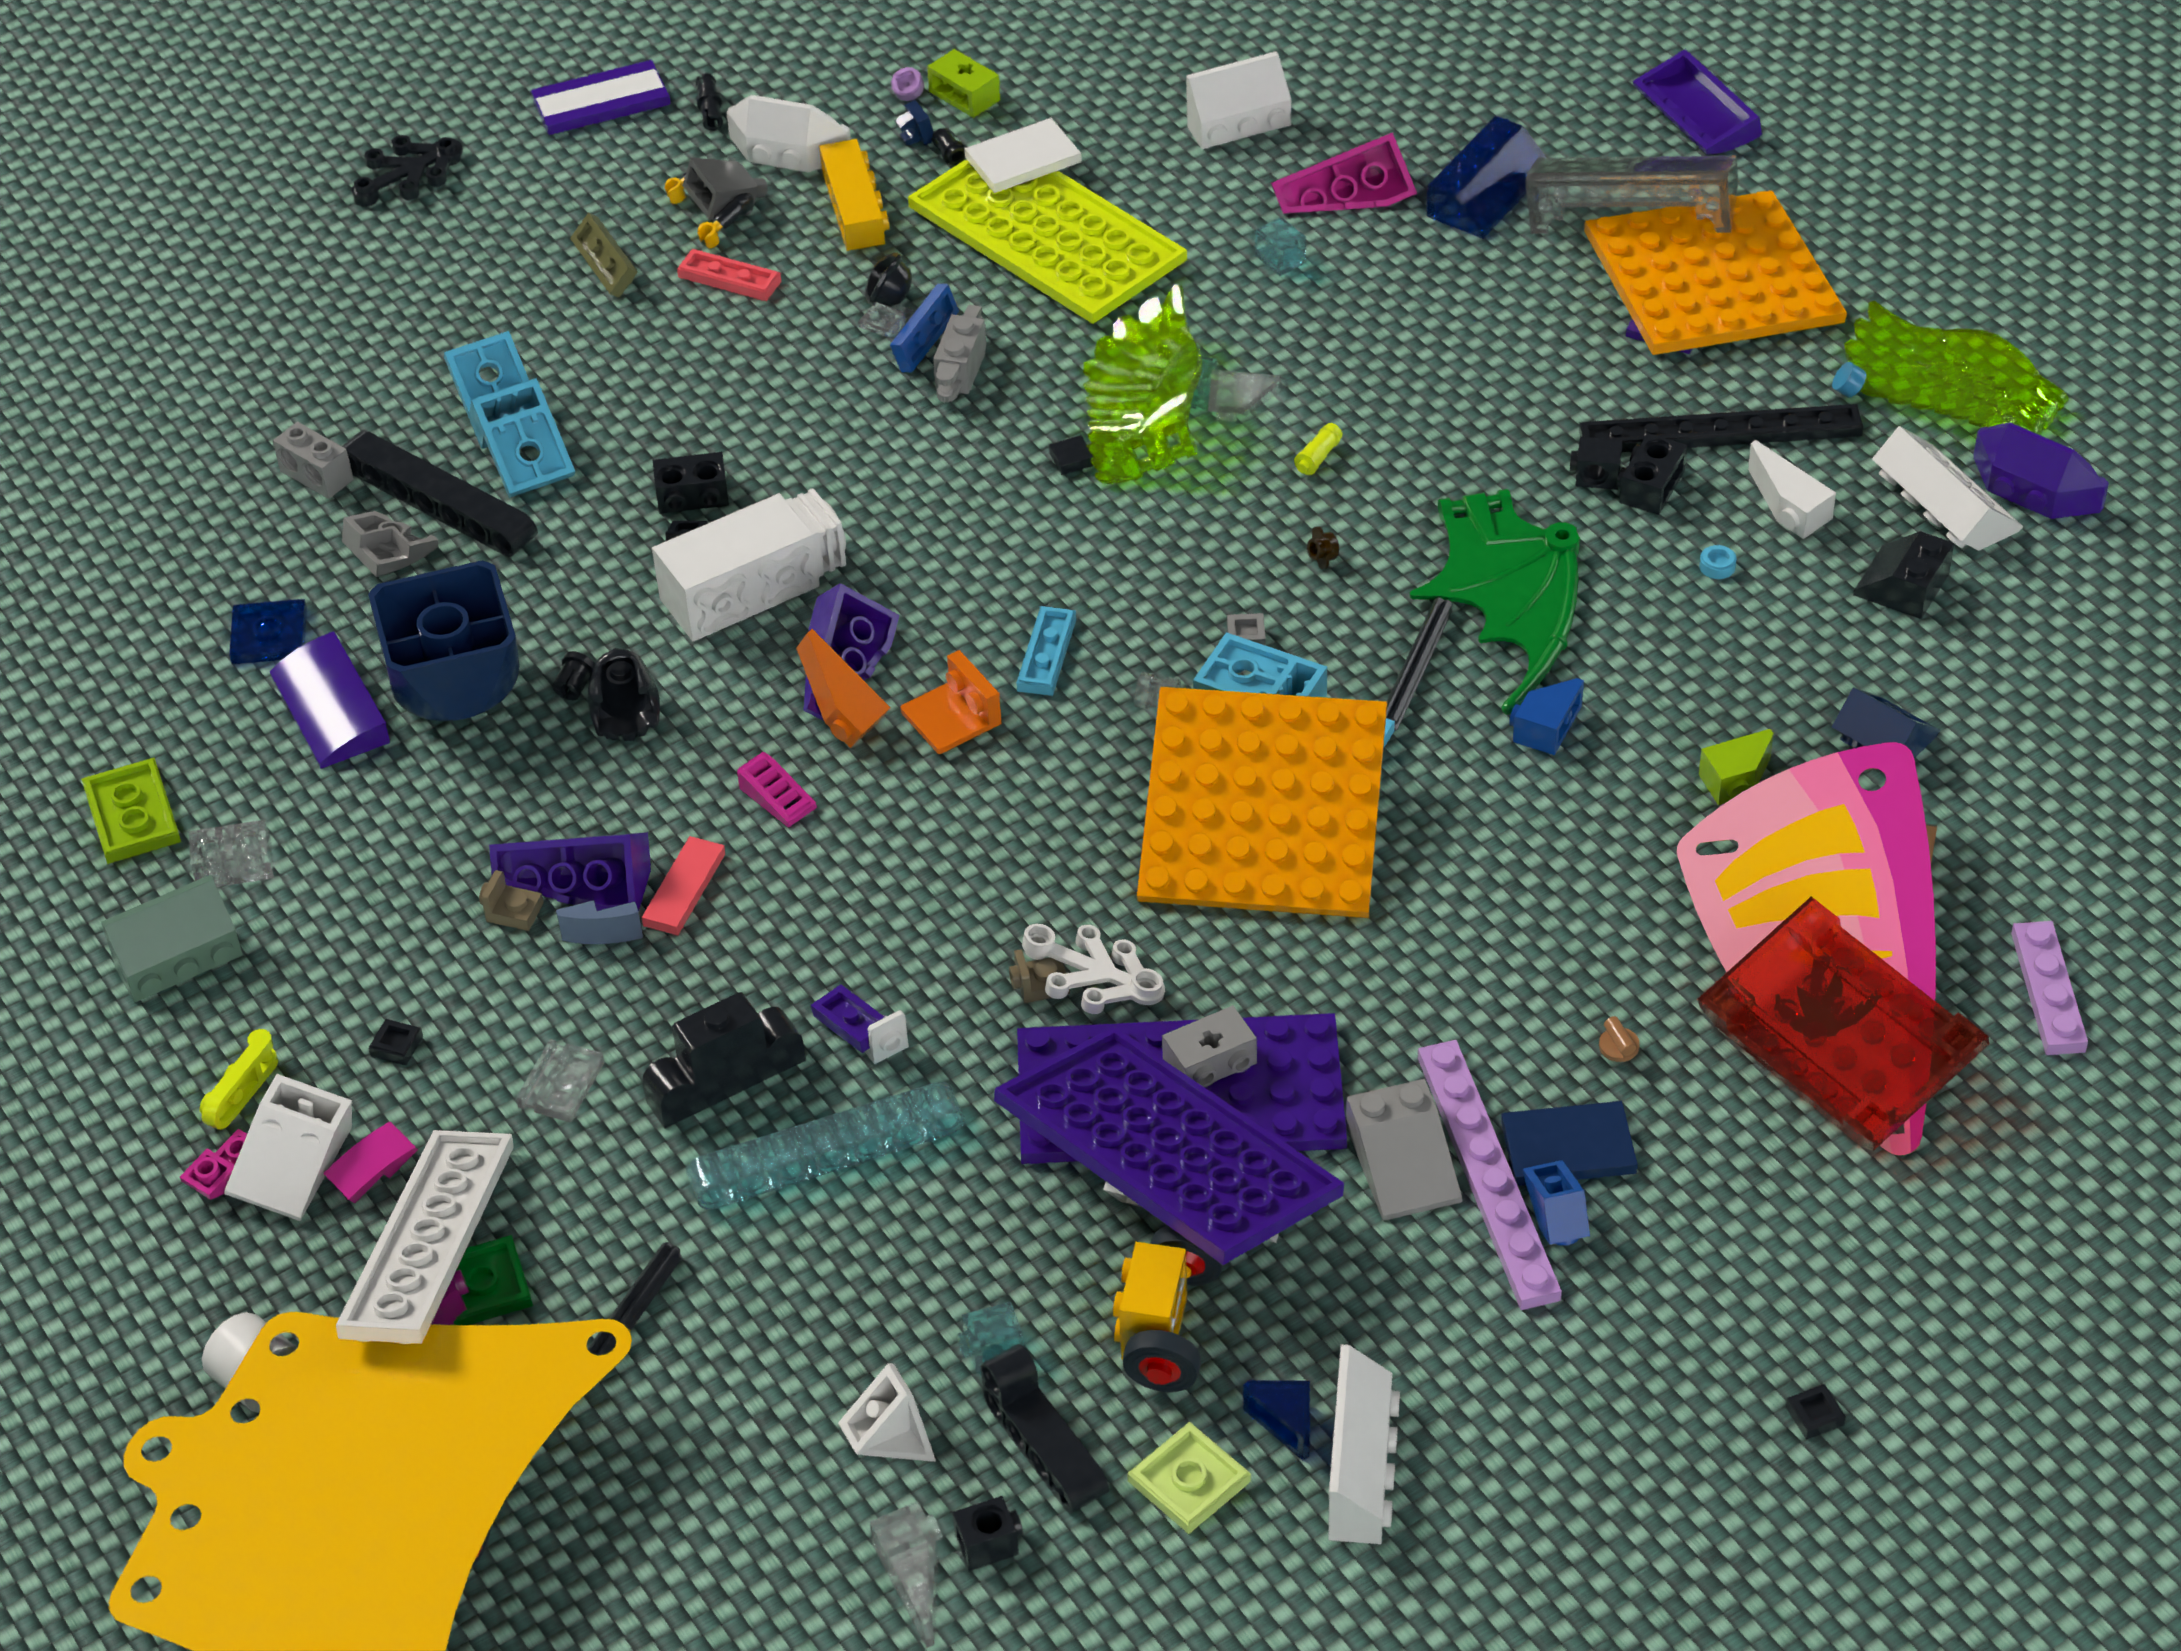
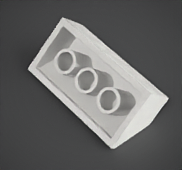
M1898 426L1872 458L1882 468L1879 474L1890 484L1896 486L1898 483L1902 486L1904 490L1901 492V495L1913 505L1918 507L1921 504L1927 509L1923 515L1938 527H1941L1943 524L1949 530L1946 536L1961 548L1967 544L1980 551L2018 533L2023 528L2022 524L1938 448L1901 426Z
M1341 1345L1329 1488L1328 1540L1381 1544L1382 1527L1391 1528L1393 1501L1384 1500L1385 1490H1394L1395 1464L1387 1463V1454L1396 1453L1398 1427H1389L1390 1417H1399L1400 1391H1392V1373L1350 1345Z

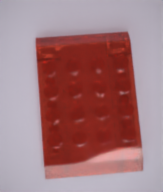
M1812 896L1698 998L1699 1007L1720 1031L1859 1146L1873 1151L1990 1044L1987 1034L1959 1012L1953 1016L1843 929L1840 918Z

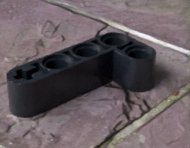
M1018 1343L981 1363L982 1390L988 1408L1062 1507L1068 1513H1073L1109 1492V1484L1102 1469L1039 1389L1037 1368L1027 1349Z

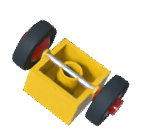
M1168 1225L1160 1228L1154 1234L1150 1244L1135 1242L1132 1258L1125 1257L1121 1282L1125 1283L1123 1292H1116L1113 1305V1317H1118L1115 1325L1114 1341L1121 1342L1123 1368L1133 1381L1156 1391L1178 1392L1190 1388L1195 1383L1201 1366V1356L1196 1346L1179 1335L1187 1302V1285L1198 1286L1213 1282L1220 1275L1223 1265Z

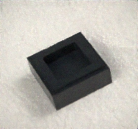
M1082 435L1049 444V453L1061 475L1094 466V457Z
M385 1019L368 1047L370 1056L406 1066L423 1038L422 1029Z
M1825 1384L1786 1399L1785 1407L1806 1440L1845 1425L1846 1416Z

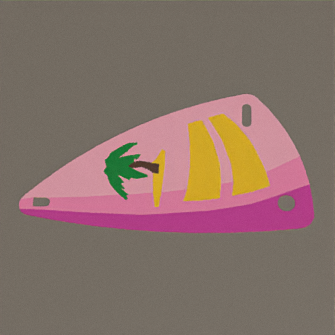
M1887 742L1826 755L1789 768L1763 780L1720 806L1691 829L1679 841L1677 857L1688 891L1705 932L1725 971L1761 1026L1800 1073L1839 1112L1887 1152L1899 1156L1915 1151L1922 1139L1934 1037L1936 935L1930 851L1914 756L1907 746L1897 742ZM1872 768L1881 770L1886 776V781L1880 789L1868 791L1859 785V776L1862 772ZM1735 840L1739 845L1738 849L1732 853L1699 855L1696 852V847L1700 843ZM1893 1109L1902 1111L1905 1133L1888 1135L1887 1114Z

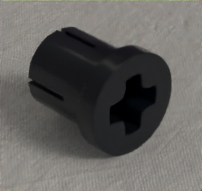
M570 651L564 655L561 661L562 668L552 687L563 698L568 692L565 699L574 701L578 699L585 685L590 681L595 662L582 653Z

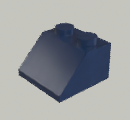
M1854 687L1832 725V728L1843 733L1840 740L1854 748L1862 747V745L1868 746L1897 742L1907 746L1912 751L1914 758L1940 732V729L1883 697Z

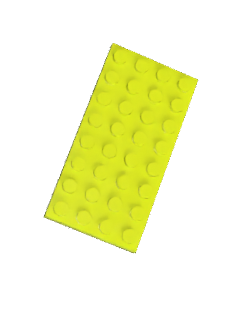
M966 159L908 196V206L1092 324L1187 261V249L1060 171H1055L994 193Z

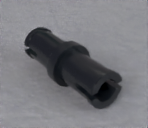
M703 73L701 74L703 84L699 76L695 80L698 90L696 103L702 113L704 128L715 131L717 130L716 120L719 128L723 125L720 110L722 98L717 92L715 77L712 74Z

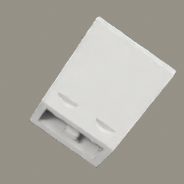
M276 1074L258 1106L225 1188V1194L301 1221L325 1177L323 1173L332 1165L352 1129V1100Z

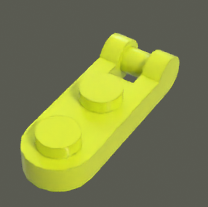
M265 1029L252 1031L247 1038L249 1046L237 1061L226 1069L223 1078L214 1089L203 1097L200 1104V1113L204 1124L219 1130L227 1128L277 1067L278 1058L275 1050L272 1048L273 1040L269 1031Z

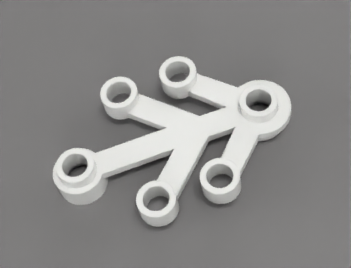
M1032 924L1025 929L1022 947L1028 957L1041 960L1048 956L1082 970L1066 974L1054 972L1048 975L1045 992L1054 999L1066 997L1071 988L1105 982L1118 986L1102 990L1095 987L1087 988L1083 992L1081 1007L1085 1012L1099 1014L1104 1010L1105 1004L1130 999L1142 1005H1153L1160 1002L1164 997L1165 985L1161 975L1154 970L1143 968L1136 955V946L1129 940H1117L1113 944L1110 958L1100 940L1101 933L1099 929L1092 925H1082L1078 928L1075 942L1080 949L1089 952L1090 958L1054 943L1055 933L1046 925ZM1113 962L1125 966L1128 973L1115 968Z

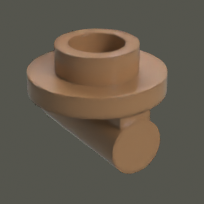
M1618 1017L1608 1018L1604 1022L1606 1031L1602 1033L1599 1039L1600 1052L1607 1059L1615 1062H1625L1633 1059L1639 1051V1038L1633 1031L1624 1028Z

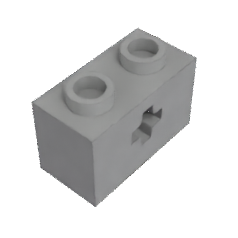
M1233 1005L1162 1035L1163 1060L1203 1087H1208L1217 1080L1233 1073L1243 1072L1250 1066L1257 1064V1038Z

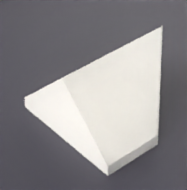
M888 1363L838 1424L858 1455L936 1462L915 1399L895 1365Z

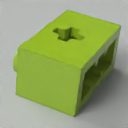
M955 49L927 66L929 92L973 118L1001 100L999 74Z

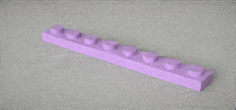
M1457 1040L1418 1048V1061L1520 1310L1561 1301V1288Z

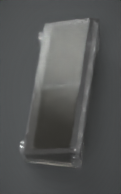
M1737 156L1537 158L1527 172L1525 181L1531 234H1548L1549 224L1553 219L1556 218V221L1563 220L1564 207L1696 206L1697 220L1707 217L1714 224V232H1731L1738 188Z

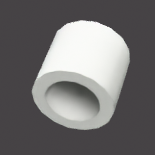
M245 1312L234 1315L224 1321L212 1333L203 1351L202 1365L207 1375L222 1388L226 1389L266 1322L256 1314ZM281 1334L275 1336L269 1345L270 1351L277 1356L289 1355L297 1349L294 1344ZM253 1399L239 1401L250 1411L260 1413L261 1409L257 1401Z

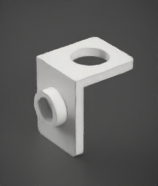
M901 1010L889 1016L883 1015L885 1018L868 1027L870 1048L865 1053L874 1064L909 1047L905 1014Z

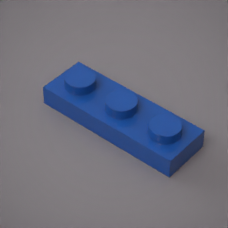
M937 284L891 342L890 347L901 372L912 373L946 329L951 314H958L959 309L949 284Z

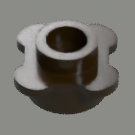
M1318 526L1312 529V538L1307 543V553L1311 559L1318 562L1320 569H1327L1329 561L1335 560L1338 557L1339 543L1332 532L1323 533V529Z

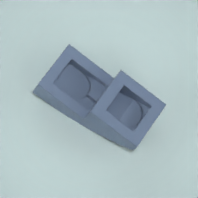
M593 900L556 910L562 941L579 944H610L643 938L639 912L635 902L597 911Z

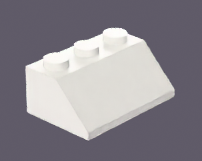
M1277 52L1186 75L1187 127L1201 149L1291 125V97Z

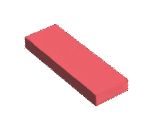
M692 249L677 268L678 278L766 302L782 282L781 272Z
M689 836L641 917L644 927L679 935L724 858V845Z

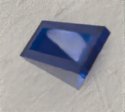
M1248 1380L1243 1384V1410L1303 1462L1310 1457V1381Z

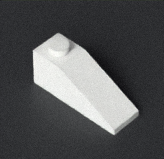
M1757 440L1751 443L1748 470L1777 522L1802 539H1805L1833 519L1836 492Z

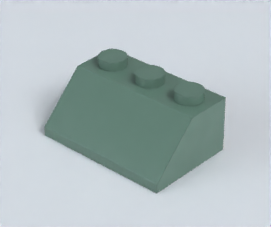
M211 875L101 922L117 973L134 1003L243 955L236 929Z

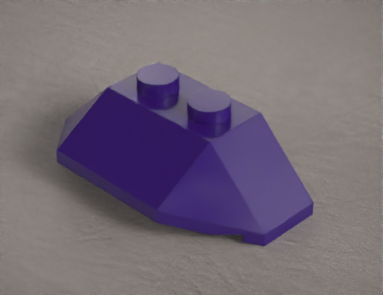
M2013 423L1994 425L1989 428L1981 427L1977 431L1973 459L1988 492L2050 519L2101 513L2104 509L2109 482L2103 476L2099 477L2093 467L2075 450Z

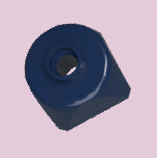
M481 560L377 584L368 593L392 695L403 709L416 716L430 720H461L490 710L511 692L519 674V655L516 635L494 564Z

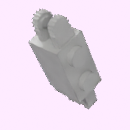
M968 305L963 316L951 314L934 355L936 393L938 400L944 403L952 402L959 393L969 394L986 350V324L981 316L982 306Z

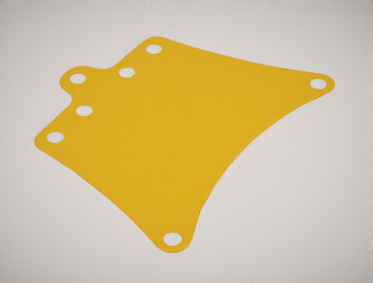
M303 1312L278 1314L270 1319L260 1330L223 1394L212 1409L194 1417L163 1416L152 1420L140 1428L128 1442L124 1453V1469L130 1478L152 1489L156 1495L157 1506L109 1599L110 1613L117 1621L153 1634L192 1651H446L454 1616L470 1570L506 1497L533 1456L569 1410L630 1351L632 1343L630 1331L624 1324L612 1319L527 1325L431 1324L422 1344H400L398 1342H360L357 1340L338 1339L336 1329L338 1317ZM285 1332L295 1334L299 1339V1344L294 1352L285 1356H277L270 1351L269 1345L275 1336ZM609 1332L616 1338V1346L608 1354L594 1355L587 1349L588 1339L595 1333ZM244 1399L257 1401L261 1410L259 1415L251 1422L238 1423L231 1418V1409L237 1402ZM165 1437L169 1439L172 1448L167 1457L159 1461H148L142 1456V1447L151 1438ZM183 1505L198 1507L201 1511V1517L194 1527L178 1530L172 1526L170 1518L177 1508ZM147 1576L159 1579L162 1589L155 1599L143 1603L137 1602L132 1598L131 1588L137 1580Z

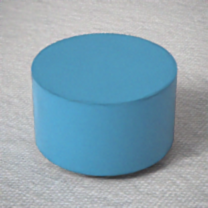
M1847 362L1835 374L1832 387L1844 396L1851 398L1864 385L1866 372L1855 364Z

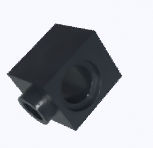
M1580 437L1579 450L1571 451L1570 472H1576L1575 486L1618 490L1616 483L1620 472L1622 440Z
M1003 1496L952 1512L955 1538L969 1571L1019 1555L1017 1537L1023 1535L1022 1524L1017 1511L1008 1510ZM989 1530H994V1531H996V1532L991 1533V1534L983 1533V1532L989 1531Z

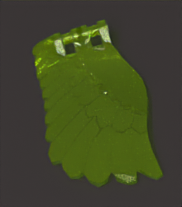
M1181 284L1173 285L1163 304L1160 303L1157 297L1147 300L1139 308V320L1130 315L1119 317L1113 325L1112 335H1105L1097 340L1094 350L1095 358L1084 362L1083 374L1089 380L1083 384V387L1089 395L1086 397V403L1091 409L1087 411V414L1092 420L1087 422L1091 430L1087 434L1091 443L1086 446L1094 457L1091 459V463L1099 471L1095 473V478L1100 483L1114 484L1131 480L1135 481L1143 478L1145 472L1153 469L1157 472L1176 464V460L1184 456L1191 458L1198 455L1197 446L1188 426V419L1193 395L1202 372V357L1187 324L1184 288ZM1178 433L1180 443L1170 447L1167 437ZM1145 445L1148 457L1138 460L1134 449Z
M1875 300L1868 304L1869 321L1857 318L1854 322L1857 340L1850 339L1844 343L1848 362L1855 364L1866 372V380L1859 392L1871 397L1887 398L1889 404H1911L1912 408L1934 410V413L1940 415H1951V418L1968 420V423L1974 426L1989 428L1994 425L2013 423L2038 435H2042V431L2050 426L2057 417L2058 411H2061L2069 401L2068 395L2064 390L2041 376L2032 362L2018 348L2001 336L1978 329L1958 328L1945 330L1918 327L1891 313Z

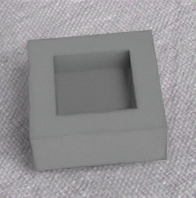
M1263 613L1227 615L1228 633L1266 646Z

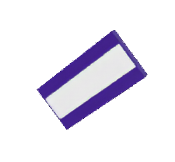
M652 60L531 89L532 100L548 135L671 104L670 95Z

